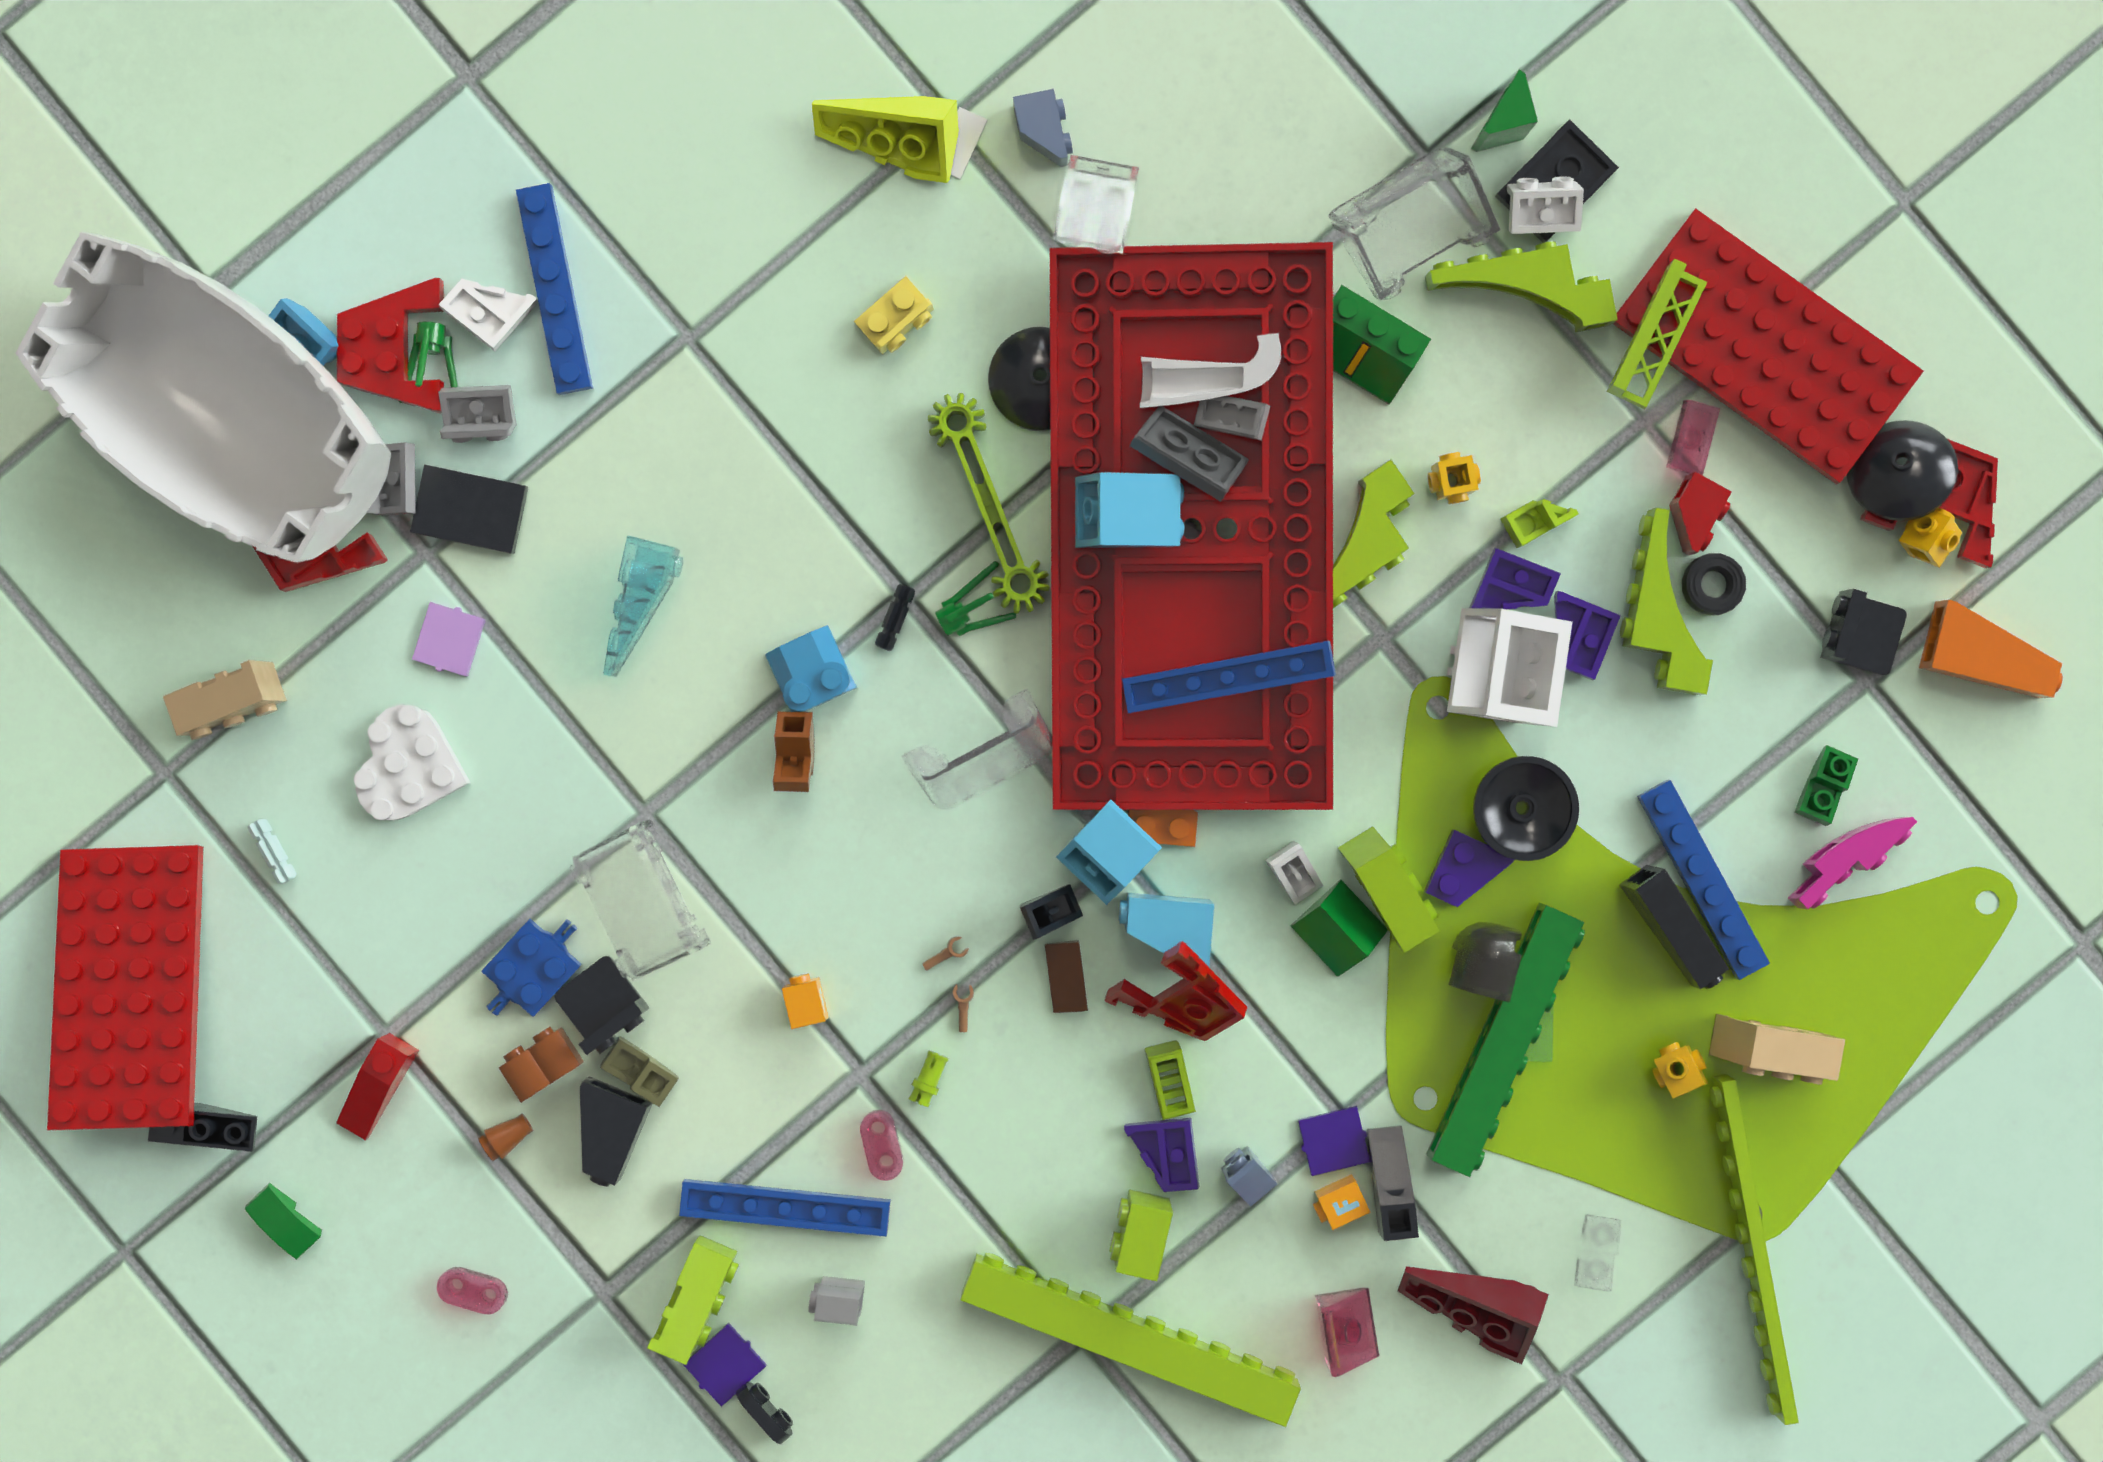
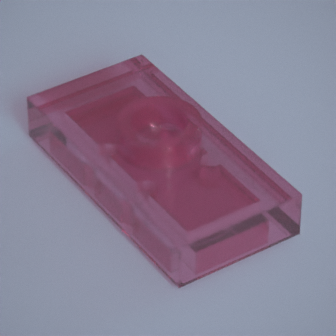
M1689 399L1683 400L1666 468L1687 474L1696 471L1703 475L1720 408Z

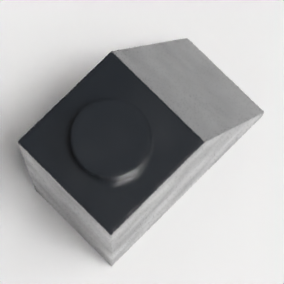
M589 1076L582 1081L580 1086L582 1172L590 1175V1180L598 1185L608 1187L612 1184L615 1186L624 1174L653 1103Z

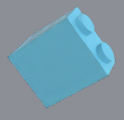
M1101 472L1075 477V548L1180 546V539H1182L1184 534V523L1180 518V504L1184 499V487L1180 483V477L1176 474Z
M1127 893V901L1120 900L1119 921L1120 924H1125V930L1128 934L1162 953L1183 941L1208 967L1210 966L1214 903L1210 899Z

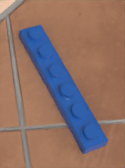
M550 183L517 189L516 194L556 392L559 395L593 389L553 186Z
M1324 641L1124 678L1122 682L1128 713L1333 677L1336 676L1331 643L1330 641Z
M1666 780L1638 795L1637 798L1735 979L1741 980L1770 964L1672 781Z
M684 1179L682 1182L679 1216L887 1237L891 1199Z

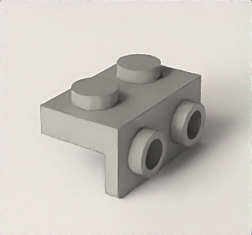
M511 385L441 388L438 392L444 424L440 431L441 439H452L453 442L461 443L476 437H486L489 441H500L510 436L517 425Z
M406 442L385 444L391 452L388 476L378 497L366 514L398 515L416 513L415 444Z

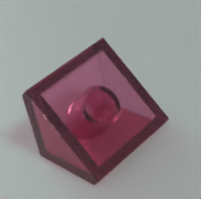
M1363 1287L1315 1295L1325 1361L1332 1377H1339L1379 1357L1369 1288Z

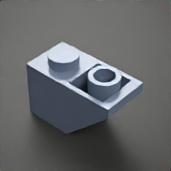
M1054 89L1014 96L1013 107L1020 140L1060 167L1068 166L1067 155L1073 153L1069 132L1063 133L1061 120H1066L1063 99H1056Z
M1248 1146L1243 1150L1240 1148L1235 1149L1224 1159L1225 1165L1222 1167V1171L1227 1183L1250 1206L1277 1185L1273 1175Z

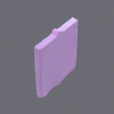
M430 602L412 660L434 666L439 672L447 670L468 677L486 619L464 613L460 607L452 609Z

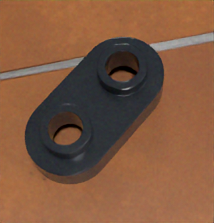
M748 1381L736 1391V1396L741 1405L774 1442L782 1444L793 1434L791 1429L793 1425L792 1419L783 1409L777 1410L769 1401V1393L760 1383L753 1384Z

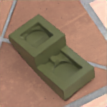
M619 1036L617 1042L614 1043L600 1064L601 1069L630 1085V1090L658 1107L661 1106L679 1079L675 1073L655 1058Z

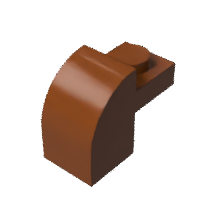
M778 711L774 735L776 749L773 776L774 791L809 792L810 778L813 775L814 769L813 713Z

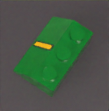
M1341 285L1333 297V371L1390 405L1419 361L1431 338Z

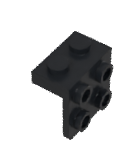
M1857 589L1839 591V595L1835 598L1832 606L1833 615L1829 628L1826 630L1822 640L1823 649L1820 658L1878 675L1889 674L1907 617L1906 611L1896 606L1866 598L1867 592Z
M604 956L555 993L556 1002L584 1037V1040L578 1045L586 1055L595 1049L599 1054L604 1052L617 1042L613 1037L623 1028L629 1033L644 1021L641 1014L650 1008L610 956Z

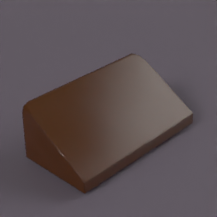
M1079 940L1045 944L1053 1013L1088 1011Z

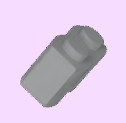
M823 1276L821 1283H815L814 1290L811 1291L809 1313H815L814 1321L857 1326L862 1310L865 1281Z

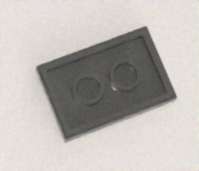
M1159 406L1134 436L1130 444L1135 450L1220 502L1249 461L1245 456L1163 406Z

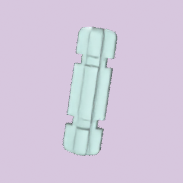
M259 819L250 824L248 830L252 838L258 840L256 845L268 867L274 869L272 874L276 882L283 884L296 877L292 864H287L286 862L288 857L276 835L272 836L270 833L272 828L266 819Z

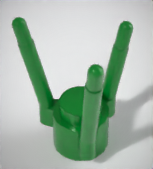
M427 321L417 323V332L413 335V346L408 360V381H411L419 355L415 381L417 387H421L423 383L427 354L438 355L440 354V348L444 350L451 388L458 387L451 349L452 336L445 335L446 326L443 324Z
M994 561L954 596L941 603L943 608L936 611L935 614L947 636L956 632L960 637L969 631L1003 623L1017 617L1016 613L1012 612L966 624V622L971 620L968 613L992 600L994 597L992 593H988L965 606L962 602L956 604L999 566L997 561Z

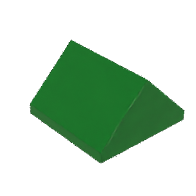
M1519 69L1506 87L1472 145V150L1478 152L1524 140L1536 125L1538 119L1525 72Z
M1341 879L1290 925L1337 977L1367 958L1388 931Z

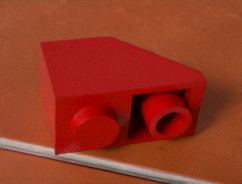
M1696 471L1685 476L1669 505L1682 552L1688 556L1698 553L1699 550L1703 552L1708 547L1714 533L1710 532L1716 520L1721 521L1724 518L1731 504L1727 500L1732 491Z

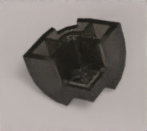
M1478 922L1467 926L1456 936L1451 947L1457 950L1449 985L1475 994L1510 1002L1521 954L1515 952L1516 942L1522 936L1521 931L1493 922Z

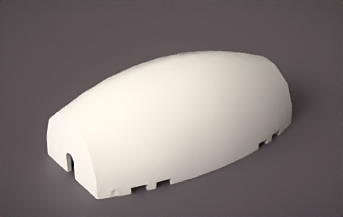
M85 232L79 234L53 283L60 288H71L69 296L59 303H42L16 351V355L29 371L42 391L48 390L59 404L56 409L64 418L70 417L82 430L80 435L103 458L137 486L177 513L204 528L211 527L225 534L227 539L234 542H244L257 547V551L297 563L314 559L337 545L363 518L378 497L388 476L391 452L353 399L328 370L291 334L259 308L221 283L181 262L141 246L99 234Z

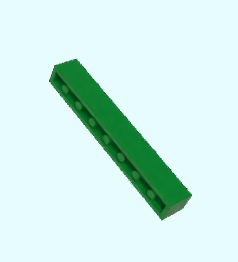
M1538 903L1426 1155L1432 1161L1467 1177L1471 1176L1473 1170L1478 1171L1485 1157V1152L1482 1150L1487 1138L1492 1139L1499 1126V1120L1496 1118L1501 1107H1507L1512 1098L1513 1088H1511L1514 1078L1516 1075L1520 1076L1526 1067L1528 1057L1525 1054L1530 1043L1534 1044L1540 1036L1542 1025L1539 1024L1544 1012H1549L1555 1002L1556 993L1553 991L1558 980L1562 981L1569 971L1571 963L1568 961L1572 949H1577L1585 934V930L1582 929L1583 921L1548 905Z

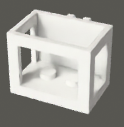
M1462 608L1457 645L1451 646L1450 654L1454 655L1455 659L1453 667L1448 668L1447 675L1452 676L1447 712L1512 723L1557 727L1572 622L1505 609Z

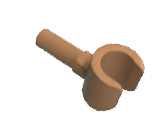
M962 937L951 938L947 943V948L922 963L925 970L931 969L952 956H965L969 948L964 949L959 954L952 950V944Z
M958 984L953 989V996L958 1001L959 1032L968 1031L969 1002L974 997V989L970 984V995L966 999H960L957 996Z

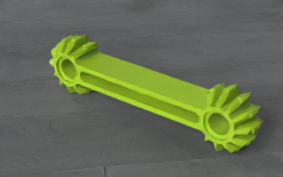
M958 393L957 403H952L950 395L946 394L944 395L947 405L945 408L937 402L933 404L934 410L940 416L928 415V422L938 424L929 430L930 436L942 434L937 441V445L942 448L950 440L954 443L1005 572L1004 578H991L993 584L1003 585V588L993 591L994 597L1006 594V598L1001 602V607L1005 609L1013 600L1015 601L1013 611L1016 614L1020 612L1021 602H1025L1028 612H1032L1034 609L1030 599L1034 598L1039 604L1045 602V599L1036 592L1037 590L1044 592L1050 590L1049 585L1038 583V581L1046 579L1049 574L1047 571H1042L1038 574L1034 573L1041 564L1039 560H1035L1030 568L1024 565L973 435L974 430H986L987 426L985 423L976 421L985 416L984 410L978 409L972 412L977 404L975 398L970 399L966 405H963V393ZM956 414L964 416L967 419L965 428L961 431L950 430L947 423L951 416ZM963 441L971 443L984 476L982 484H977L974 481L961 448ZM996 523H1001L1004 527L1017 560L1015 567L1007 565L993 529ZM1025 575L1030 579L1031 586L1027 592L1018 594L1011 589V581L1015 576Z

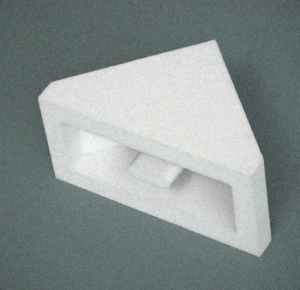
M1295 841L1265 860L1295 905L1324 886L1304 850Z

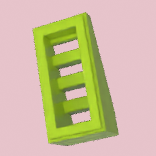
M1174 1040L1145 1048L1162 1120L1196 1112L1179 1042ZM1178 1069V1073L1159 1077V1073ZM1177 1083H1181L1182 1085L1181 1087L1165 1091L1162 1090V1087ZM1180 1096L1185 1097L1184 1101L1168 1105L1165 1103V1100Z

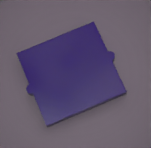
M1357 1106L1298 1119L1303 1140L1301 1149L1303 1152H1306L1311 1176L1370 1162L1365 1141L1367 1132L1362 1129Z
M728 1323L704 1347H701L693 1354L686 1365H683L700 1383L699 1388L705 1389L722 1407L736 1394L740 1387L746 1382L751 1381L767 1364L750 1347L751 1341H745Z

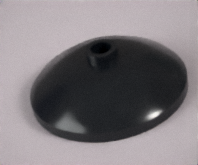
M1031 327L1018 331L1008 337L996 350L988 373L990 394L1000 413L1013 424L1033 431L1051 430L1050 328ZM1041 369L1046 372L1047 376L1043 381L1034 379L1033 374L1036 370Z
M1916 421L1888 422L1883 425L1849 470L1847 482L1855 500L1871 514L1894 521L1913 520L1932 513L1949 498L1957 481V457L1947 438L1933 427ZM1906 458L1909 460V463L1902 466L1898 465L1896 460Z
M1518 756L1498 763L1485 774L1475 792L1473 815L1478 832L1493 850L1511 859L1533 861L1554 854L1568 842L1578 822L1579 800L1572 781L1557 765L1539 757ZM1520 801L1525 802L1527 806L1523 814H1519L1516 811V804Z

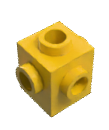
M1460 452L1439 456L1440 461L1431 466L1432 472H1429L1427 475L1431 493H1436L1437 500L1447 499L1448 504L1468 501V494L1479 490L1478 484L1481 483L1479 467L1477 463L1474 464L1472 455L1461 457ZM1448 474L1456 477L1457 483L1455 486H1449Z
M1938 508L1926 516L1909 520L1904 533L1898 541L1909 556L1940 568L1948 554L1957 547L1962 531L1954 522V515L1942 508Z
M1676 1042L1659 1050L1661 1057L1654 1059L1657 1067L1653 1068L1652 1071L1661 1088L1667 1086L1672 1099L1708 1084L1702 1072L1707 1066L1698 1049L1692 1051L1689 1045L1680 1047L1679 1043ZM1678 1062L1684 1066V1072L1681 1075L1675 1071V1065Z

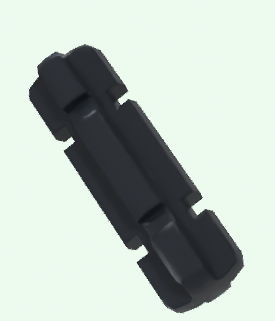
M904 584L897 586L894 593L896 598L894 602L891 601L881 626L883 630L878 633L875 641L877 647L887 651H891L894 648L897 640L895 635L900 633L909 610L907 605L912 603L915 595L913 588Z

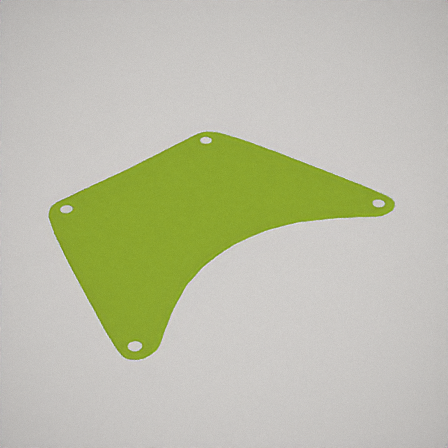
M1433 676L1420 682L1412 692L1406 722L1396 845L1407 861L1402 864L1405 872L1408 874L1412 871L1423 890L1418 892L1423 902L1428 899L1436 910L1439 917L1434 922L1440 932L1405 953L1390 934L1386 1054L1388 1089L1396 1111L1410 1124L1436 1133L1538 903H1542L1583 921L1582 929L1585 930V934L1577 949L1573 948L1568 958V961L1571 963L1569 971L1562 981L1558 980L1553 991L1556 993L1555 1002L1549 1012H1544L1539 1023L1542 1025L1540 1036L1534 1044L1530 1043L1525 1054L1528 1057L1526 1067L1520 1076H1515L1511 1088H1513L1512 1098L1507 1107H1501L1496 1118L1499 1120L1498 1129L1492 1139L1487 1138L1483 1149L1580 1180L1737 1240L1735 1224L1739 1223L1737 1210H1733L1729 1200V1190L1733 1189L1731 1177L1726 1175L1722 1162V1156L1726 1155L1724 1142L1720 1141L1716 1130V1122L1720 1121L1718 1108L1713 1106L1710 1097V1087H1714L1712 1076L1726 1074L1734 1078L1737 1084L1758 1204L1762 1210L1761 1220L1765 1241L1780 1235L1822 1190L1865 1133L1990 955L2017 908L2018 895L2012 882L2002 873L1976 866L1963 868L1886 893L1819 905L1814 909L1811 907L1809 909H1802L1790 905H1756L1737 901L1770 964L1741 980L1735 979L1729 968V970L1722 974L1723 979L1717 985L1709 989H1698L1690 985L1619 886V884L1641 868L1612 853L1578 825H1576L1568 842L1557 852L1539 860H1514L1511 865L1458 907L1424 892L1452 829L1487 844L1478 832L1474 820L1473 802L1475 792L1480 781L1491 768L1504 760L1518 756L1493 719L1449 712L1445 718L1437 720L1428 715L1426 705L1429 699L1434 696H1442L1447 701L1449 700L1452 678ZM1520 801L1516 804V811L1519 814H1523L1527 806L1525 802ZM1676 885L1728 966L1688 890ZM1983 891H1992L1999 899V907L1992 914H1983L1976 908V898ZM1716 1014L1726 1015L1741 1021L1748 1022V1020L1761 1022V1024L1792 1027L1845 1039L1838 1081L1823 1079V1083L1820 1085L1802 1081L1801 1075L1795 1074L1793 1080H1786L1771 1076L1772 1071L1765 1070L1764 1076L1742 1072L1743 1065L1709 1055ZM1678 1042L1680 1047L1689 1045L1692 1051L1695 1049L1699 1050L1707 1066L1702 1072L1708 1084L1672 1099L1667 1086L1663 1088L1659 1086L1652 1069L1657 1067L1654 1059L1661 1057L1659 1050ZM1680 1062L1675 1065L1676 1073L1681 1075L1684 1072V1066ZM1421 1087H1430L1437 1094V1103L1430 1110H1421L1414 1103V1094Z

